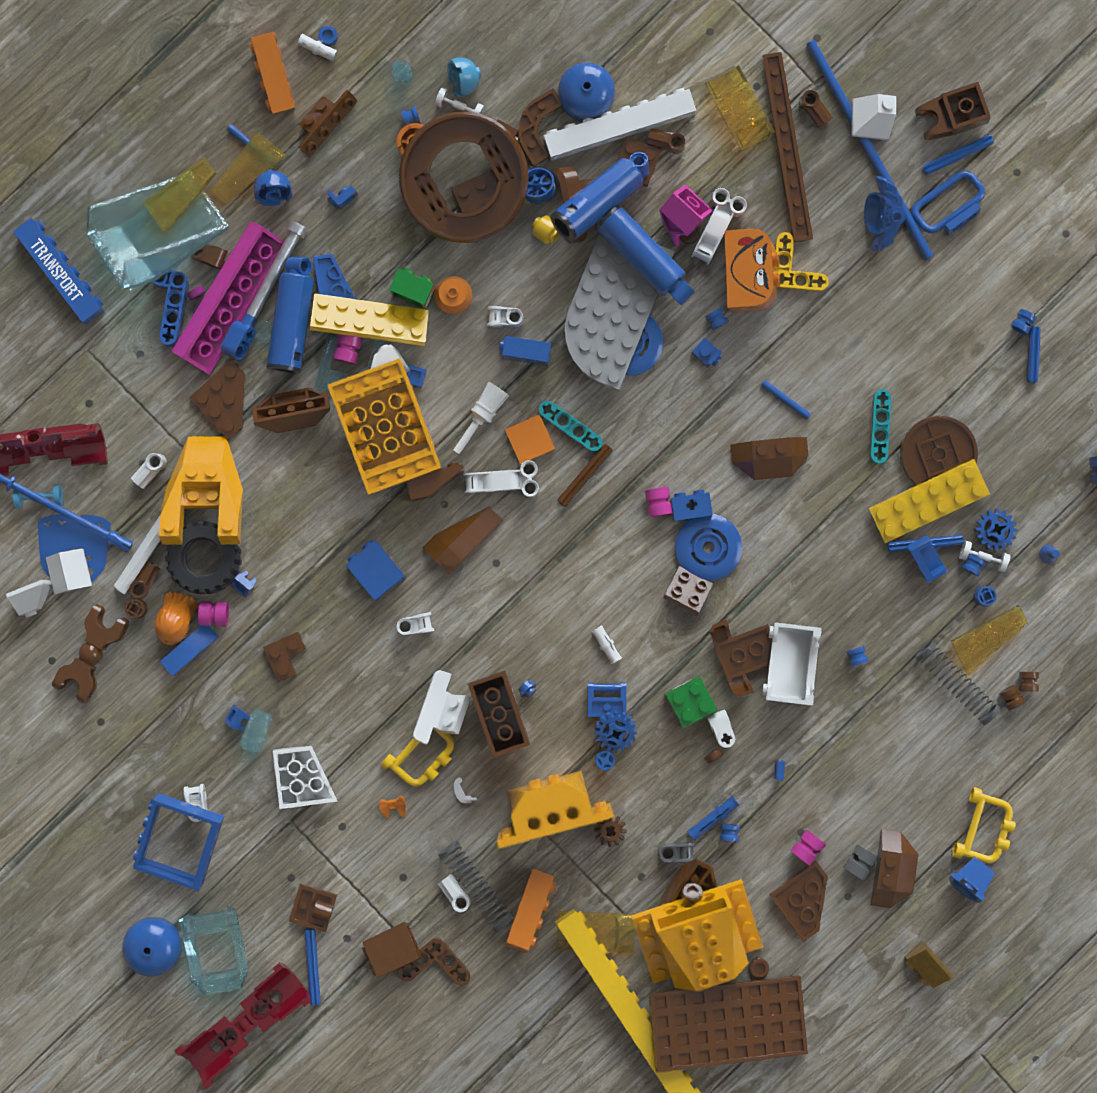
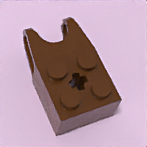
M979 82L943 93L915 109L917 116L931 115L937 121L935 127L924 133L923 137L925 140L953 136L988 124L991 118ZM965 106V109H967V108H969V109H968V111H964V110H962V107Z

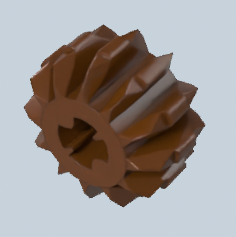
M619 816L614 821L613 818H610L609 820H603V823L600 821L596 822L601 828L596 827L594 831L601 833L595 837L596 839L603 837L600 842L601 845H604L607 840L608 847L612 846L611 841H614L615 845L618 846L617 838L624 841L625 838L620 833H627V830L620 829L625 825V822L618 824ZM614 826L615 833L607 835L606 827Z

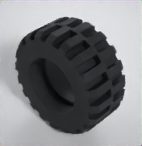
M198 521L188 523L187 526L183 527L182 545H167L166 548L168 550V554L165 556V562L168 563L166 568L168 573H171L172 580L178 583L179 587L194 594H214L226 589L225 587L233 583V579L240 572L239 566L242 565L240 558L242 551L238 544H221L218 538V524L213 522ZM199 540L212 541L221 551L222 558L219 568L208 576H199L193 573L187 565V552L190 546Z

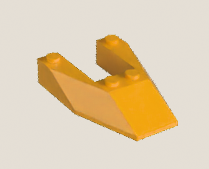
M225 436L187 438L165 490L159 524V538L163 545H182L184 509L219 508L218 538L220 543L241 544L243 488L228 440Z

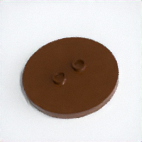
M930 416L918 421L908 430L901 444L900 459L907 477L914 484L919 485L972 459L977 464L978 447L974 435L961 421L948 416Z

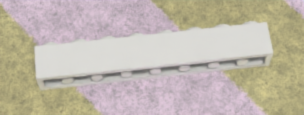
M680 88L671 95H659L653 101L643 100L638 102L637 106L631 108L630 106H624L615 113L611 111L605 112L599 118H587L578 125L571 123L566 125L565 129L559 131L552 129L544 135V142L550 155V160L553 161L696 114V107L690 89L684 90V88Z

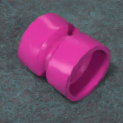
M338 334L336 343L339 347L334 350L332 359L357 365L359 354L356 350L361 348L363 338Z
M669 487L645 490L646 501L650 503L647 506L649 517L673 514L672 504L668 502L670 498Z
M200 601L198 611L199 626H210L212 623L218 627L228 626V602H217L214 605L210 601Z
M806 829L800 837L801 842H796L790 851L811 866L817 858L815 854L821 853L826 844Z

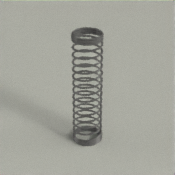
M930 641L918 652L915 658L921 661L920 663H923L933 652L939 650L935 657L925 665V668L943 654L942 658L929 672L933 671L945 659L947 661L934 676L938 675L945 666L952 663L949 669L939 677L938 681H940L950 670L957 667L954 673L942 685H945L956 673L961 671L958 678L947 689H950L961 677L965 676L964 680L951 692L953 694L963 683L970 680L968 685L957 694L956 698L960 697L968 687L974 685L972 690L960 700V703H962L973 691L979 689L976 695L964 707H967L978 695L983 693L980 700L969 711H972L983 699L987 698L986 702L974 712L973 716L977 715L986 704L992 702L990 707L978 717L981 724H988L998 715L1001 708L998 705H993L994 701H989V696L984 697L985 692H980V687L975 688L976 683H971V678L966 679L967 674L962 675L963 670H958V665L953 666L954 661L948 662L949 657H944L945 652L940 653L941 648H936L935 642Z
M454 841L452 844H450L444 850H442L438 854V856L442 860L449 854L458 850L452 857H450L444 863L447 864L456 857L463 854L450 867H448V870L457 865L458 863H460L461 861L465 860L456 870H454L451 873L453 875L463 867L469 865L461 874H459L455 878L457 880L462 875L474 869L467 877H465L459 883V885L468 880L469 878H471L472 876L478 874L465 887H463V890L471 884H473L474 882L480 880L471 890H469L466 893L468 895L476 888L485 884L476 894H474L470 898V900L479 895L480 893H482L483 891L489 889L482 897H480L476 902H474V905L482 899H484L485 897L492 894V896L477 909L479 910L487 903L496 899L481 914L483 915L485 912H487L494 906L500 904L491 914H489L485 918L486 920L496 912L500 911L501 909H504L497 917H495L491 922H489L490 925L498 918L507 914L504 918H502L492 927L494 932H498L506 925H508L514 919V917L510 913V911L504 913L507 907H501L503 901L497 902L499 896L492 898L495 895V891L489 893V891L492 889V886L485 888L488 884V881L481 883L484 880V876L477 878L481 872L478 871L474 873L477 869V866L470 868L473 864V861L466 863L469 860V856L461 859L466 854V852L464 851L459 853L462 847L460 846L458 841Z

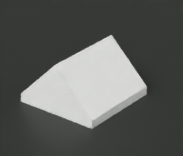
M84 549L60 552L46 557L54 595L92 586Z

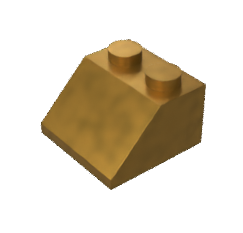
M922 941L905 955L908 960L906 962L907 966L913 972L915 970L919 972L921 976L918 978L925 986L930 985L932 988H935L954 977L933 951Z

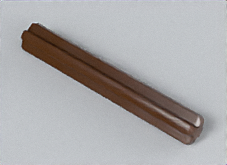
M607 444L600 448L557 499L562 506L566 507L613 452L612 448Z

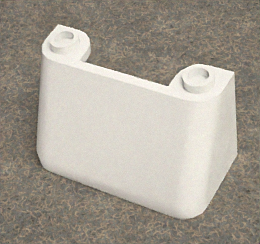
M774 623V626H770L769 638H772L768 682L763 685L762 695L766 696V700L813 705L818 641L821 638L822 628Z

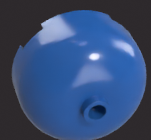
M590 62L579 63L570 67L563 74L558 86L561 108L570 117L580 122L587 118L596 119L601 117L603 113L610 110L614 103L615 85L611 75L600 65Z
M149 917L139 920L129 928L122 943V953L126 964L137 974L147 977L159 976L169 971L179 960L182 949L179 931L170 921L161 917ZM147 947L151 949V952L148 954L145 952Z

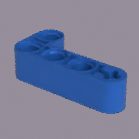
M156 268L151 272V281L157 287L167 289L159 338L166 346L174 347L181 336L187 302L186 294L188 293L190 283L188 277L180 271ZM164 274V281L158 283L156 281L157 276ZM178 277H183V284L177 286L175 284L176 279ZM180 296V302L175 305L172 304L173 297ZM176 314L177 321L169 323V317ZM171 333L174 338L168 341L166 336H170Z

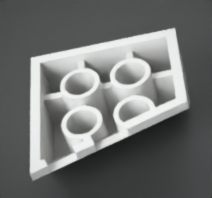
M312 746L273 750L279 809L337 802Z

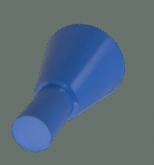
M1045 545L1039 551L1041 561L1046 564L1054 563L1060 555V552L1052 545Z

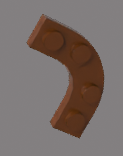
M554 88L530 102L523 111L519 122L520 144L533 167L550 158L539 138L538 126L543 118L562 107L559 96Z

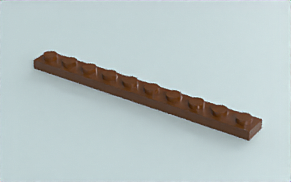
M782 52L762 55L792 236L794 243L813 240Z

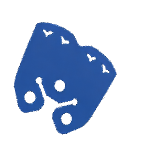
M61 514L50 515L38 521L40 561L42 569L49 577L46 557L70 551L73 548L76 550L84 549L86 558L88 555L91 556V560L87 561V566L93 569V574L90 575L91 582L104 570L107 559L108 542L106 538ZM94 515L81 516L99 526L97 522L104 524L101 528L110 532L111 523L108 520ZM59 520H60L61 522L66 521V523H64L63 525H61L60 522H58V521H59ZM51 521L49 527L47 525H44V523H48Z

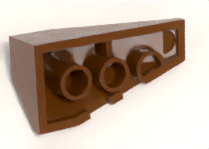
M487 507L435 534L423 546V549L450 575L503 519L490 507Z

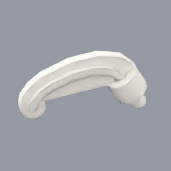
M457 778L454 782V792L457 799L462 803L477 801L476 797L465 796L460 785L462 779Z

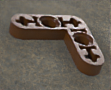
M438 937L431 939L420 949L421 954L427 957L426 964L421 965L415 962L414 965L419 970L417 971L414 968L411 971L412 976H404L403 968L398 972L400 979L406 982L411 981L436 960L457 985H465L470 980V972L449 946ZM432 943H440L441 950L438 951L436 949L435 951H433L431 955H433L434 957L431 958L430 954L427 951H425V949L427 948L428 951H430L433 948ZM447 956L454 958L455 963L451 967L444 964L443 960ZM413 964L406 966L404 968L409 969ZM457 964L461 966L458 967L459 972L466 973V980H458V973L456 971H454V973H451V971L456 968Z

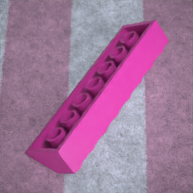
M250 221L171 352L210 375L223 354L221 352V345L231 325L235 321L242 322L284 241L263 226Z

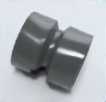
M857 844L852 852L853 858H849L843 868L865 881L870 874L869 868L874 867L879 858Z

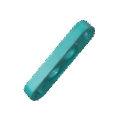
M885 389L877 391L873 396L870 459L875 464H881L888 458L892 398L890 392ZM881 393H884V397H887V400L883 402V407L887 406V409H876V406H881V400L877 399ZM878 412L885 413V422L877 421L876 414ZM877 431L884 432V441L879 442L875 439ZM874 444H885V448H880V453L884 454L880 461L874 456V453L878 452V447H874Z
M544 401L540 404L539 413L544 419L586 449L596 452L602 447V438L556 404L551 401ZM548 405H551V411H553L554 413L556 412V410L560 411L555 416L554 421L550 419L553 417L552 414L543 413V406L547 407ZM561 415L568 418V424L565 426H560L557 422L558 417ZM577 426L582 427L584 430V434L581 437H576L573 434V429ZM587 432L591 433L588 436L590 439H598V447L594 446L591 448V443L587 439L585 443L581 441L586 437Z

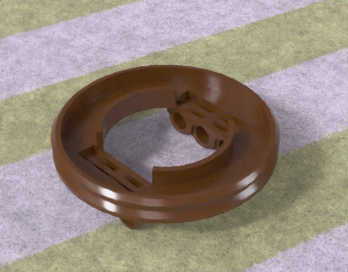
M474 112L448 113L426 123L409 141L403 153L399 169L401 195L413 219L430 234L456 243L482 241L504 230L519 213L528 189L527 161L516 138L496 120ZM459 142H470L480 145L499 180L491 200L481 209L471 213H455L450 211L446 200L440 194L437 184L430 175V169L436 156L444 148Z

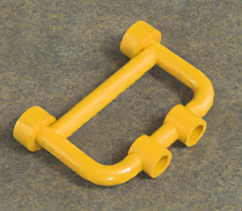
M433 729L447 742V746L418 779L412 778L399 767L420 743L414 738L397 758L389 754L380 766L385 770L390 768L411 786H421L428 779L432 782L439 774L436 770L440 765L445 767L452 759L449 755L454 749V739L449 733H442Z
M973 787L970 791L969 802L976 804L965 844L956 842L953 847L952 857L961 859L963 856L970 859L976 857L983 863H993L1000 858L1002 851H1008L1010 840H1007L1006 837L1008 832L1013 833L1016 825L1012 821L1013 810L1008 802L982 794L981 789ZM985 803L1001 807L1005 810V817L1000 825L999 837L995 841V850L990 856L971 851Z

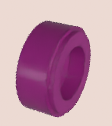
M201 285L186 295L189 300H194L205 294L206 290Z

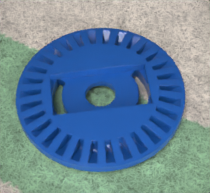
M650 315L625 375L644 373L654 366L661 355L663 348L662 332L657 322ZM645 340H648V349L645 352V354L642 357H640L639 354L644 349Z
M713 514L712 516L690 519L682 526L676 538L675 553L679 564L685 570L707 581H713L727 576L735 569L741 558L742 541L738 530L729 520ZM712 529L718 530L727 542L724 543L718 534L712 532ZM707 541L714 544V551L711 553H706L703 550V544ZM691 552H694L699 560L705 562V566L696 562Z

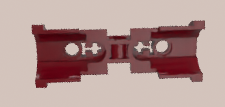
M99 423L89 425L73 424L0 434V444H2L0 446V474L4 476L9 475V466L31 463L30 457L48 455L50 461L71 458V466L99 463V465L108 464L106 441Z
M281 962L276 964L272 968L274 972L254 988L255 991L239 1003L244 1011L236 1018L229 1021L224 1016L211 1028L200 1033L186 1046L180 1045L174 1050L178 1056L184 1057L198 1071L202 1080V1086L206 1090L213 1085V1079L232 1064V1059L248 1046L244 1037L256 1026L264 1033L278 1020L282 1022L299 1006L303 1005L305 1007L311 1002V997L305 986L285 964ZM274 991L279 992L281 995V1000L278 1002H274L270 998V994ZM266 1002L270 1004L265 1007L264 1014L256 1011L258 1009L257 1005L261 1007ZM227 1030H234L236 1032L234 1034L235 1038L230 1037L226 1040L225 1043V1041L222 1038L227 1036ZM217 1041L221 1044L222 1048L219 1052L212 1050V1042Z

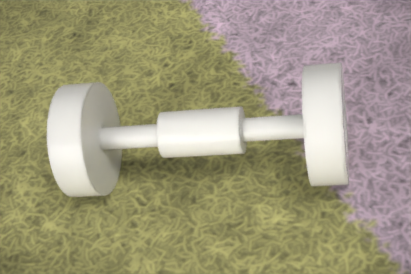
M444 88L440 89L435 101V106L441 108L445 101L463 112L466 110L482 114L484 105L479 103L474 110L460 101L447 99V90Z
M964 541L959 559L966 560L968 555L972 554L981 560L999 563L998 571L1002 573L1006 571L1010 560L1009 554L1003 553L1000 559H996L990 554L970 550L972 543Z

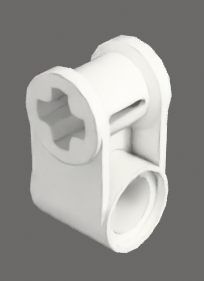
M488 306L490 311L488 327L516 328L524 322V316L518 308ZM513 313H517L520 315V319L517 322L510 321V316Z
M431 612L400 619L397 623V631L402 635L434 631L430 620ZM403 621H408L411 625L408 632H402L400 629V624Z
M725 709L707 716L718 744L726 748L731 747L735 743V735ZM724 733L726 734V736L731 737V739L728 740V744H726V742L721 741Z
M200 784L198 787L191 788L185 786V802L208 810L205 785ZM188 816L189 819H190L191 821H193V822H199V821H201V820H198V819H195V818H193V817Z

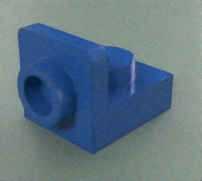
M352 186L344 187L338 193V197L330 190L327 191L329 196L327 200L334 208L338 206L340 209H343L358 196Z
M706 338L691 352L708 368L711 364L715 367L722 359L720 357L722 351L713 346Z

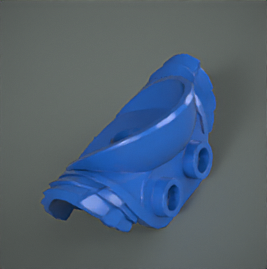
M876 176L880 193L871 192L867 196L864 205L866 228L869 233L876 235L871 250L875 251L887 248L894 243L893 237L897 235L898 227L906 217L902 209V198L897 194V188L890 180L882 176Z

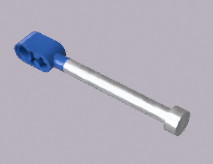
M291 221L287 227L289 234L242 322L235 321L231 325L221 345V352L236 360H241L246 355L256 335V330L252 326L299 238H304L308 231L307 228L297 222Z

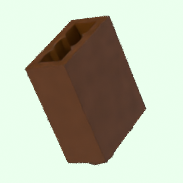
M406 922L362 942L364 945L362 948L366 958L370 959L372 964L370 965L371 972L377 978L386 977L423 959L410 926Z

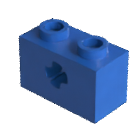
M704 490L693 491V495L688 496L685 493L674 494V498L670 499L674 522L713 515L710 493H705ZM689 500H693L692 503H696V506L693 508V510H689L690 507H686V504L689 503Z

